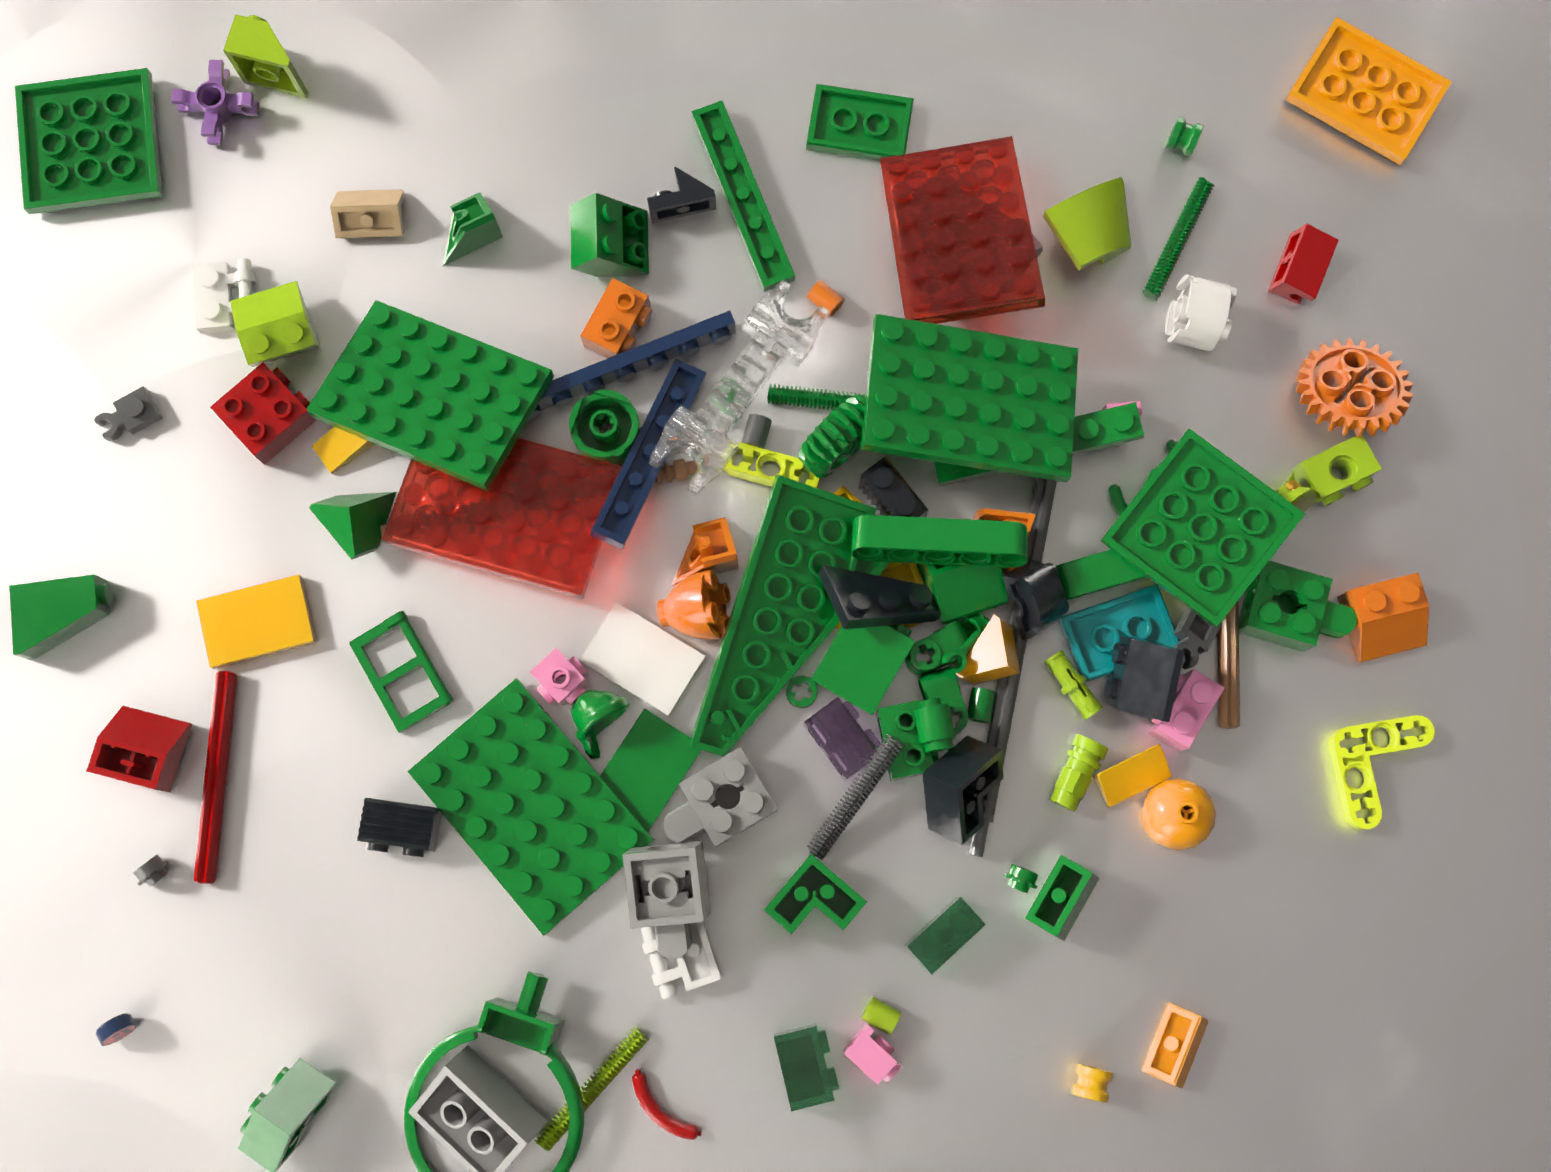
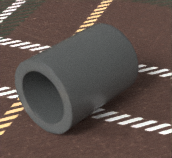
M749 414L741 443L764 449L772 420L763 415Z

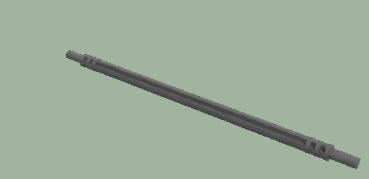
M1036 479L1030 513L1036 515L1028 536V560L1042 562L1057 481ZM1014 600L1009 624L1013 628L1020 673L998 679L986 744L1002 750L1003 766L1027 639H1021L1015 618L1020 615V607ZM1000 782L982 797L984 826L972 836L969 855L983 857L989 822L993 823Z

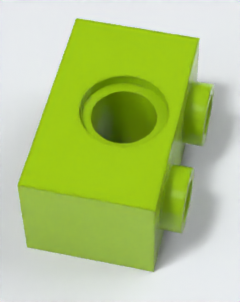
M1361 435L1360 438L1354 436L1301 462L1291 470V473L1294 472L1295 480L1301 486L1310 487L1317 491V499L1313 505L1322 501L1324 506H1328L1344 497L1342 491L1352 487L1356 492L1374 482L1372 476L1382 470L1364 436ZM1332 467H1337L1341 470L1343 480L1333 475Z

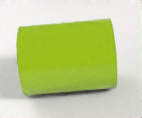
M872 996L861 1016V1020L891 1035L902 1012Z

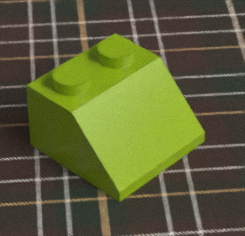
M235 14L223 51L242 81L246 84L307 98L308 90L269 23L256 15L245 17Z
M297 281L230 301L236 333L249 366L255 367L262 362H272L320 347Z

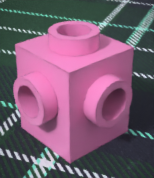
M557 648L530 671L541 684L536 690L550 705L555 701L562 707L567 703L573 705L579 696L586 691L584 687L588 684V681L583 675L587 670L574 656L567 660ZM566 676V680L562 684H558L559 679Z

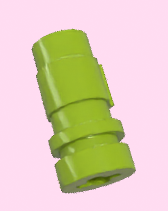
M1076 734L1071 743L1074 748L1073 750L1069 749L1066 754L1069 758L1054 785L1055 788L1049 799L1073 812H1076L1080 801L1083 800L1092 781L1091 777L1094 771H1099L1101 764L1098 763L1099 760H1104L1109 750L1104 745L1080 734Z

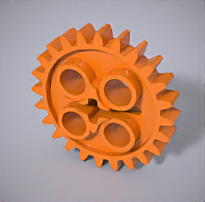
M1348 338L1345 346H1342L1335 339L1331 347L1323 343L1318 351L1312 350L1308 359L1303 360L1296 381L1299 382L1296 392L1302 394L1299 400L1300 404H1309L1306 414L1317 413L1319 415L1316 421L1317 424L1328 421V430L1332 431L1337 426L1341 427L1343 436H1346L1349 429L1354 430L1357 438L1361 437L1364 430H1367L1373 437L1378 429L1386 433L1391 424L1398 425L1401 417H1404L1413 397V394L1410 393L1413 382L1406 381L1409 371H1398L1402 361L1391 362L1389 358L1392 352L1390 351L1382 355L1378 353V344L1368 349L1366 348L1365 340H1362L1359 346H1354L1351 338ZM1368 371H1371L1365 376L1363 382L1360 383L1362 376H1364ZM1345 392H1349L1346 398L1341 403L1337 404V402H1340L1343 399Z

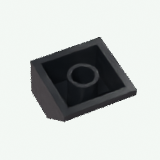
M1120 635L1119 643L1117 642L1114 645L1112 651V662L1114 663L1112 677H1109L1105 684L1104 695L1107 698L1106 704L1119 710L1169 722L1185 651L1160 642Z

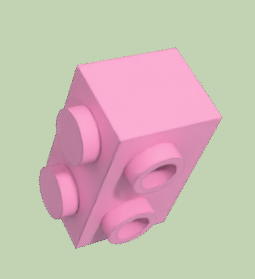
M1195 669L1183 675L1180 673L1170 721L1165 722L1151 718L1154 724L1149 734L1178 752L1188 749L1225 688Z

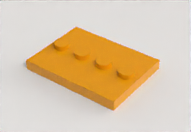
M1336 17L1285 100L1401 165L1452 81Z

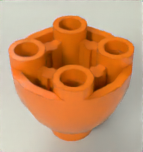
M707 569L688 576L670 591L666 599L658 601L657 614L663 627L671 626L675 630L697 639L713 640L724 637L729 621L726 604L731 601L729 587L727 583L720 584L714 570Z

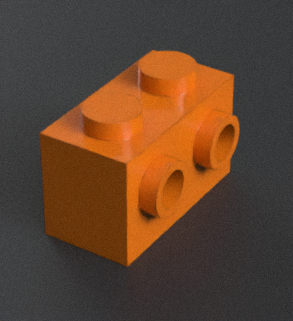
M612 278L580 335L583 346L605 358H610L633 349L637 342V338H635L640 326L646 327L653 312L650 309L649 295Z

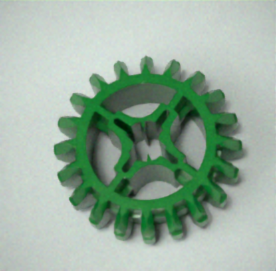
M854 395L844 403H841L807 436V440L799 449L798 459L804 464L803 466L809 473L812 472L817 478L827 477L836 469H839L861 448L866 399L864 395Z

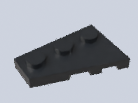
M823 565L819 572V577L844 630L934 622L941 613L928 585Z

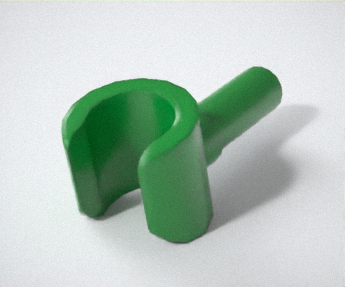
M974 631L956 651L951 650L943 654V663L949 662L954 655L958 658V664L951 672L958 673L965 669L967 665L966 655L981 634Z

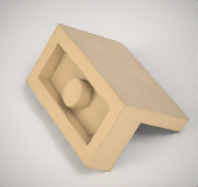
M404 190L338 191L330 205L335 238L403 236L405 230L401 204L405 197Z

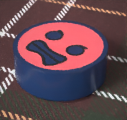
M124 1013L106 1021L96 1030L95 1034L101 1046H107L132 1033L137 1025L131 1014Z

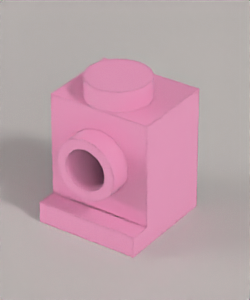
M866 1023L844 1048L843 1052L877 1085L882 1079L889 1082L901 1068V1065L891 1056L895 1049L880 1035L873 1039L871 1034L874 1032V1029Z

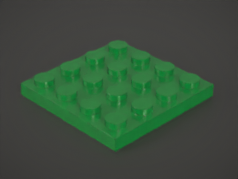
M148 68L14 86L23 209L29 215L163 196L152 74Z
M1188 428L1100 541L1216 628L1301 521L1305 513Z

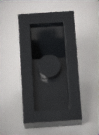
M674 167L678 191L664 190L655 193L653 197L647 198L652 223L716 210L714 189L677 167Z

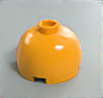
M1179 778L1163 781L1150 789L1146 795L1144 806L1141 809V819L1144 830L1157 844L1177 851L1194 848L1206 840L1213 830L1216 818L1213 800L1207 791L1195 782Z

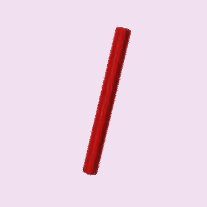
M218 671L215 674L193 878L195 883L212 884L216 881L237 681L236 673L230 671Z

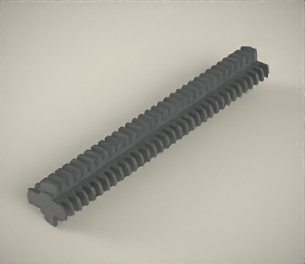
M886 734L889 740L884 738L886 743L881 741L884 747L879 745L881 751L876 748L879 754L873 753L876 758L871 756L874 761L868 760L871 765L866 763L869 768L863 767L866 772L861 770L863 776L858 774L861 779L855 778L858 783L853 781L856 786L850 785L853 790L848 788L851 793L845 792L848 797L843 795L845 801L840 799L843 804L837 803L840 808L835 806L838 811L832 810L835 815L830 813L833 818L827 817L830 822L825 820L828 825L822 824L825 829L820 827L822 833L817 831L820 836L814 835L817 840L812 838L815 843L809 842L812 847L807 845L810 849V854L821 860L825 858L827 852L833 847L832 845L838 840L837 838L840 837L845 827L848 826L850 820L853 819L855 813L860 809V806L863 805V802L866 801L868 795L871 794L873 788L878 784V781L881 780V777L886 773L891 763L894 762L893 759H896L899 752L904 748L900 739Z

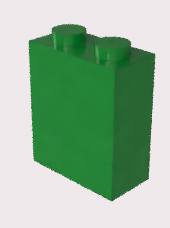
M902 624L845 630L841 626L811 680L873 715L915 643V640L909 637L912 630Z

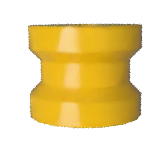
M1077 1064L1076 1073L1078 1074V1080L1072 1086L1071 1093L1083 1098L1108 1103L1109 1094L1106 1090L1108 1083L1113 1079V1072L1093 1066Z

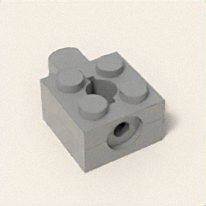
M739 747L679 783L688 802L666 815L663 828L668 838L676 843L689 842L702 833L707 832L717 848L777 812V807L742 748Z
M703 841L631 848L622 855L631 929L654 927L659 954L669 959L679 958L692 945L690 923L704 922L711 914Z

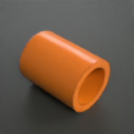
M819 280L807 295V299L829 317H832L845 301L840 294L823 280Z

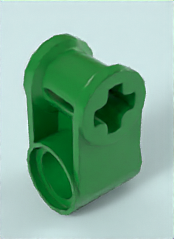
M956 620L914 643L905 658L907 669L914 675L921 676L958 662V658L954 655L949 662L943 663L942 656L947 651H956L969 638L961 621ZM921 653L922 655L928 654L930 659L927 662L924 660L919 662L916 657Z
M952 666L918 676V685L924 700L941 698L942 704H949L951 715H958L959 720L955 724L954 732L955 736L960 734L966 727L969 717L955 672H951Z

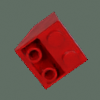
M122 706L97 736L86 772L154 790L171 792L192 723Z

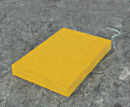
M299 574L196 600L209 666L212 669L317 643L303 578Z

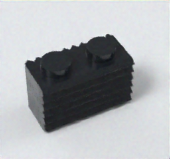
M886 456L861 474L858 489H863V494H867V499L871 500V505H876V510H880L879 515L926 517L929 511Z
M372 798L364 799L357 841L368 842L366 850L388 853L390 845L403 847L402 855L423 858L425 850L435 852L441 817L440 808Z

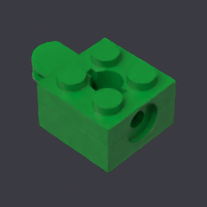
M1269 560L1246 590L1239 616V633L1304 652L1317 645L1319 634L1337 639L1351 633L1357 624V616L1353 608L1328 600L1333 579Z

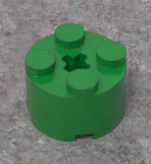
M598 390L585 398H581L572 408L569 417L570 434L578 453L587 462L598 467L623 466L641 430L637 412L631 402L624 395L612 390ZM607 425H611V431L607 430L605 433H600L599 429H606Z

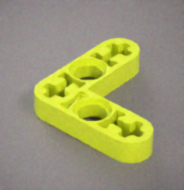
M732 443L723 451L722 466L728 475L772 487L775 476H767L762 472L761 466L765 462L772 461L777 463L781 469L777 475L798 482V476H801L802 472L809 473L797 457L745 443ZM737 454L743 455V461L739 463V466L733 465V459H731L735 458ZM753 457L758 458L755 471H751ZM811 472L805 484L817 488L819 478Z
M1414 715L1338 729L1331 734L1329 738V751L1344 816L1351 827L1357 830L1372 829L1382 819V808L1369 756L1428 745L1435 735V728L1428 718L1422 715ZM1414 726L1421 728L1423 734L1419 735L1418 738L1416 736L1400 738L1399 731L1408 730ZM1377 728L1385 729L1390 736L1389 744L1384 748L1377 746L1373 740V733ZM1345 735L1349 740L1363 737L1364 744L1352 746L1348 752L1347 748H1341L1340 741L1345 739ZM1352 768L1359 770L1364 777V782L1358 789L1351 787L1346 779L1348 771ZM1367 792V797L1351 799V795ZM1361 804L1363 809H1369L1371 816L1365 818V821L1363 818H1357L1356 811L1361 810Z

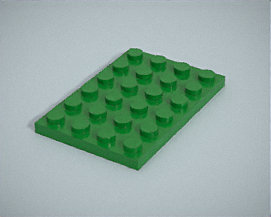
M375 300L310 402L307 410L310 417L488 491L554 378V374L549 368Z
M876 314L872 326L861 450L1067 482L1071 479L1078 348Z
M517 678L407 771L436 807L440 808V812L543 936L547 935L624 867L622 855L631 848L646 847L655 840Z

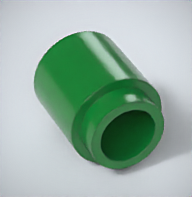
M941 698L919 702L920 708L914 710L919 742L920 745H924L925 753L940 752L954 748L952 740L956 737L949 704H942Z

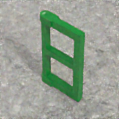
M404 611L395 613L382 623L349 642L398 733L404 732L454 702L452 695L445 687ZM400 626L416 657L380 678L364 647ZM422 666L439 697L402 718L386 687Z

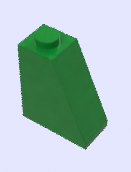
M92 574L9 585L13 655L27 660L36 659L110 615L109 604L113 602V591L108 581Z

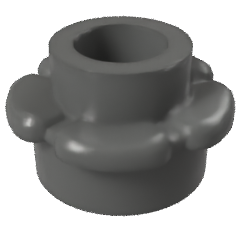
M156 854L133 872L139 880L137 885H142L146 882L151 887L168 873L164 869L168 861L163 862L158 854Z

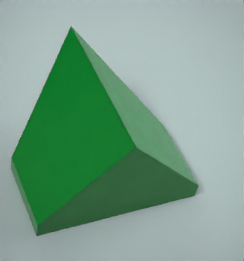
M480 192L450 206L453 214L443 266L503 237L493 212Z
M396 492L338 495L312 503L309 509L351 560L374 552L379 547L382 538L380 525L387 522Z

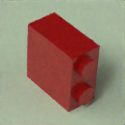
M262 362L210 408L246 448L265 465L312 425L316 419L308 414L307 407L310 402L300 391L293 395L287 388L291 381L281 370L276 367L271 371Z

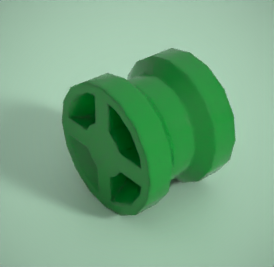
M1178 116L1165 148L1169 150L1177 148L1182 150L1183 155L1191 157L1204 125L1199 123L1189 124L1185 118Z

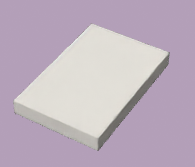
M616 602L579 662L669 717L706 656Z

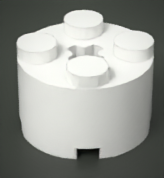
M1192 275L1183 276L1176 287V290L1182 292L1177 300H1171L1167 313L1165 334L1171 336L1167 341L1211 351L1215 348L1219 339L1226 340L1230 333L1232 322L1227 318L1229 309L1235 302L1237 289L1230 287L1228 284Z

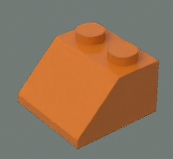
M1418 572L1354 588L1337 596L1338 602L1353 608L1357 616V624L1354 630L1349 633L1358 663L1427 645L1429 603Z

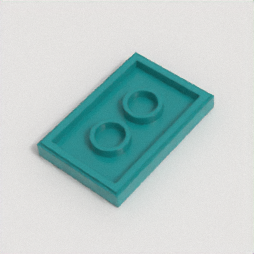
M1158 584L1064 615L1059 619L1077 671L1080 676L1084 674L1087 679L1085 683L1112 674L1114 668L1112 651L1114 645L1117 642L1119 643L1120 635L1160 642L1169 646H1174L1180 642L1179 638L1173 634L1175 627Z

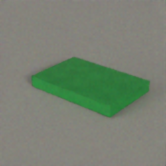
M816 84L806 149L904 164L914 98Z
M644 708L600 776L646 831L650 832L679 787V783L683 781L702 750L689 746L690 737Z

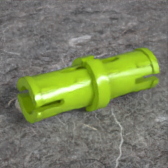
M1063 649L1044 662L1062 686V689H1060L1062 694L1069 696L1084 720L1103 708L1086 685L1085 681L1087 679L1084 674L1079 675Z

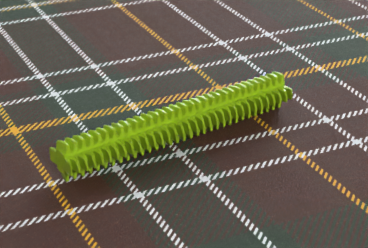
M634 1026L635 1031L631 1030L632 1035L628 1033L629 1038L625 1037L626 1042L621 1041L623 1045L618 1044L620 1048H615L617 1052L612 1051L613 1056L609 1054L610 1059L606 1058L607 1063L603 1061L604 1066L599 1065L601 1069H596L598 1073L593 1072L595 1076H590L592 1080L587 1079L588 1084L584 1082L585 1087L581 1086L584 1112L639 1052L640 1048L648 1042V1036ZM565 1104L566 1108H561L563 1112L558 1111L560 1115H555L557 1119L552 1118L553 1123L551 1121L548 1122L550 1126L546 1125L547 1130L543 1128L544 1133L539 1132L541 1136H536L538 1140H534L546 1151H550L566 1131L569 1130L567 1104Z

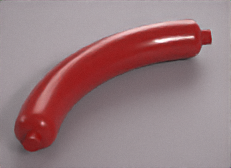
M641 1069L635 1070V1074L632 1076L633 1088L641 1107L649 1118L660 1128L674 1136L689 1140H695L697 1136H701L702 1130H698L696 1125L678 1121L663 1111L650 1092L646 1075L641 1073Z

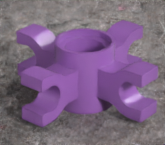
M209 60V81L202 83L196 92L172 89L171 102L178 104L177 110L179 113L204 112L205 116L201 126V135L207 137L208 145L222 146L223 124L229 122L235 113L258 116L260 104L258 101H254L252 92L228 94L226 91L230 80L229 69H224L223 60ZM220 100L219 103L211 106L214 101Z

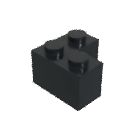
M967 735L954 748L949 749L947 753L922 773L928 829L963 845L984 826L982 797L1004 778L1001 749Z

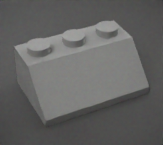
M468 1045L444 1066L408 1111L416 1121L470 1172H505L548 1122Z

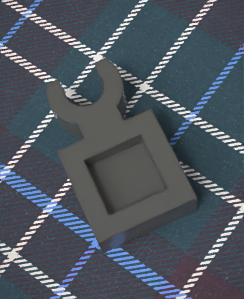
M142 386L113 402L117 410L112 414L101 413L94 418V421L100 427L111 423L110 430L104 432L102 436L107 441H114L122 435L125 428L134 435L163 419L149 391Z
M1188 607L1173 633L1180 639V642L1172 646L1185 651V662L1182 666L1184 670L1194 667L1198 663L1199 654L1209 650L1222 624L1220 623L1215 628Z

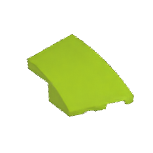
M1122 177L1086 189L1045 210L1043 218L1078 271L1098 260L1103 265L1131 248L1125 188Z

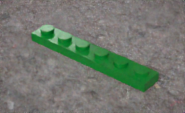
M721 100L691 111L692 119L763 291L766 292L795 281L794 271L723 101Z
M1136 402L1075 416L1072 455L1143 439L1144 432ZM934 461L939 486L999 473L998 471Z

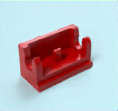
M1308 223L1292 232L1268 292L1277 294L1297 304H1301L1302 298L1309 301L1315 300L1339 240Z

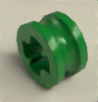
M804 675L792 678L786 688L787 700L792 706L799 709L811 706L815 702L818 693L815 682L810 677ZM802 683L810 686L807 690L808 692L812 691L810 698L803 697L801 701H797L794 698L796 693L791 692L794 686L800 687Z

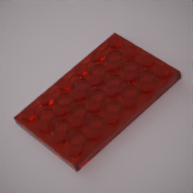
M1012 136L880 158L905 319L939 324L1045 307V294Z
M518 438L487 491L411 459L381 540L384 544L583 599L603 542L591 536L590 533L622 466Z

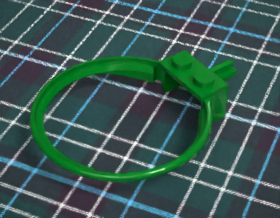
M528 971L518 1004L498 997L485 1001L477 1025L462 1029L440 1041L419 1065L409 1086L404 1109L405 1138L412 1161L418 1172H434L429 1164H426L421 1154L416 1137L415 1119L408 1111L416 1103L423 1082L434 1065L457 1046L476 1040L478 1032H485V1034L537 1051L552 1059L547 1066L560 1084L569 1112V1132L566 1146L552 1172L570 1171L579 1152L583 1137L584 1104L576 1075L558 1048V1041L565 1020L538 1011L548 977Z

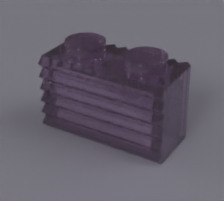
M837 697L805 720L803 725L844 781H847L862 770L863 767H866V763L870 764L868 760L874 761L871 756L876 758L873 753L879 754L876 748H879L881 743L870 728L864 731L858 724L856 719L860 715L852 703L847 700L843 703Z

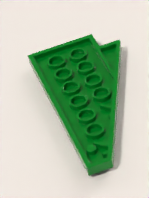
M781 475L775 476L689 746L724 757L840 622L819 577V572L823 565L878 576L890 562L863 561L852 556L853 520L862 515H875L877 508Z

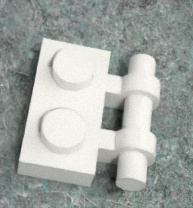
M247 258L238 259V271L232 274L230 265L226 261L192 265L196 329L200 333L234 330V319L230 305L232 288H239V298L253 294V285L256 284L255 272L251 270V260Z
M704 922L690 923L692 945L683 956L676 958L678 966L672 969L668 968L665 957L660 955L657 950L655 928H641L645 941L642 947L644 953L649 954L655 973L652 975L655 986L659 985L663 999L676 995L672 980L682 977L686 991L722 979Z

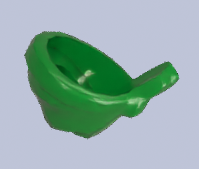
M588 690L582 693L573 704L570 711L578 729L576 737L583 744L584 750L590 759L600 757L596 736L630 708V704L625 697H619L607 691Z

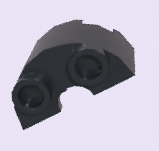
M1029 559L1025 565L1016 567L1003 575L1009 598L1016 601L1020 607V615L1015 619L1022 640L1034 637L1057 622L1069 611V603L1066 600V593L1060 581V572L1052 563L1043 564L1040 561Z

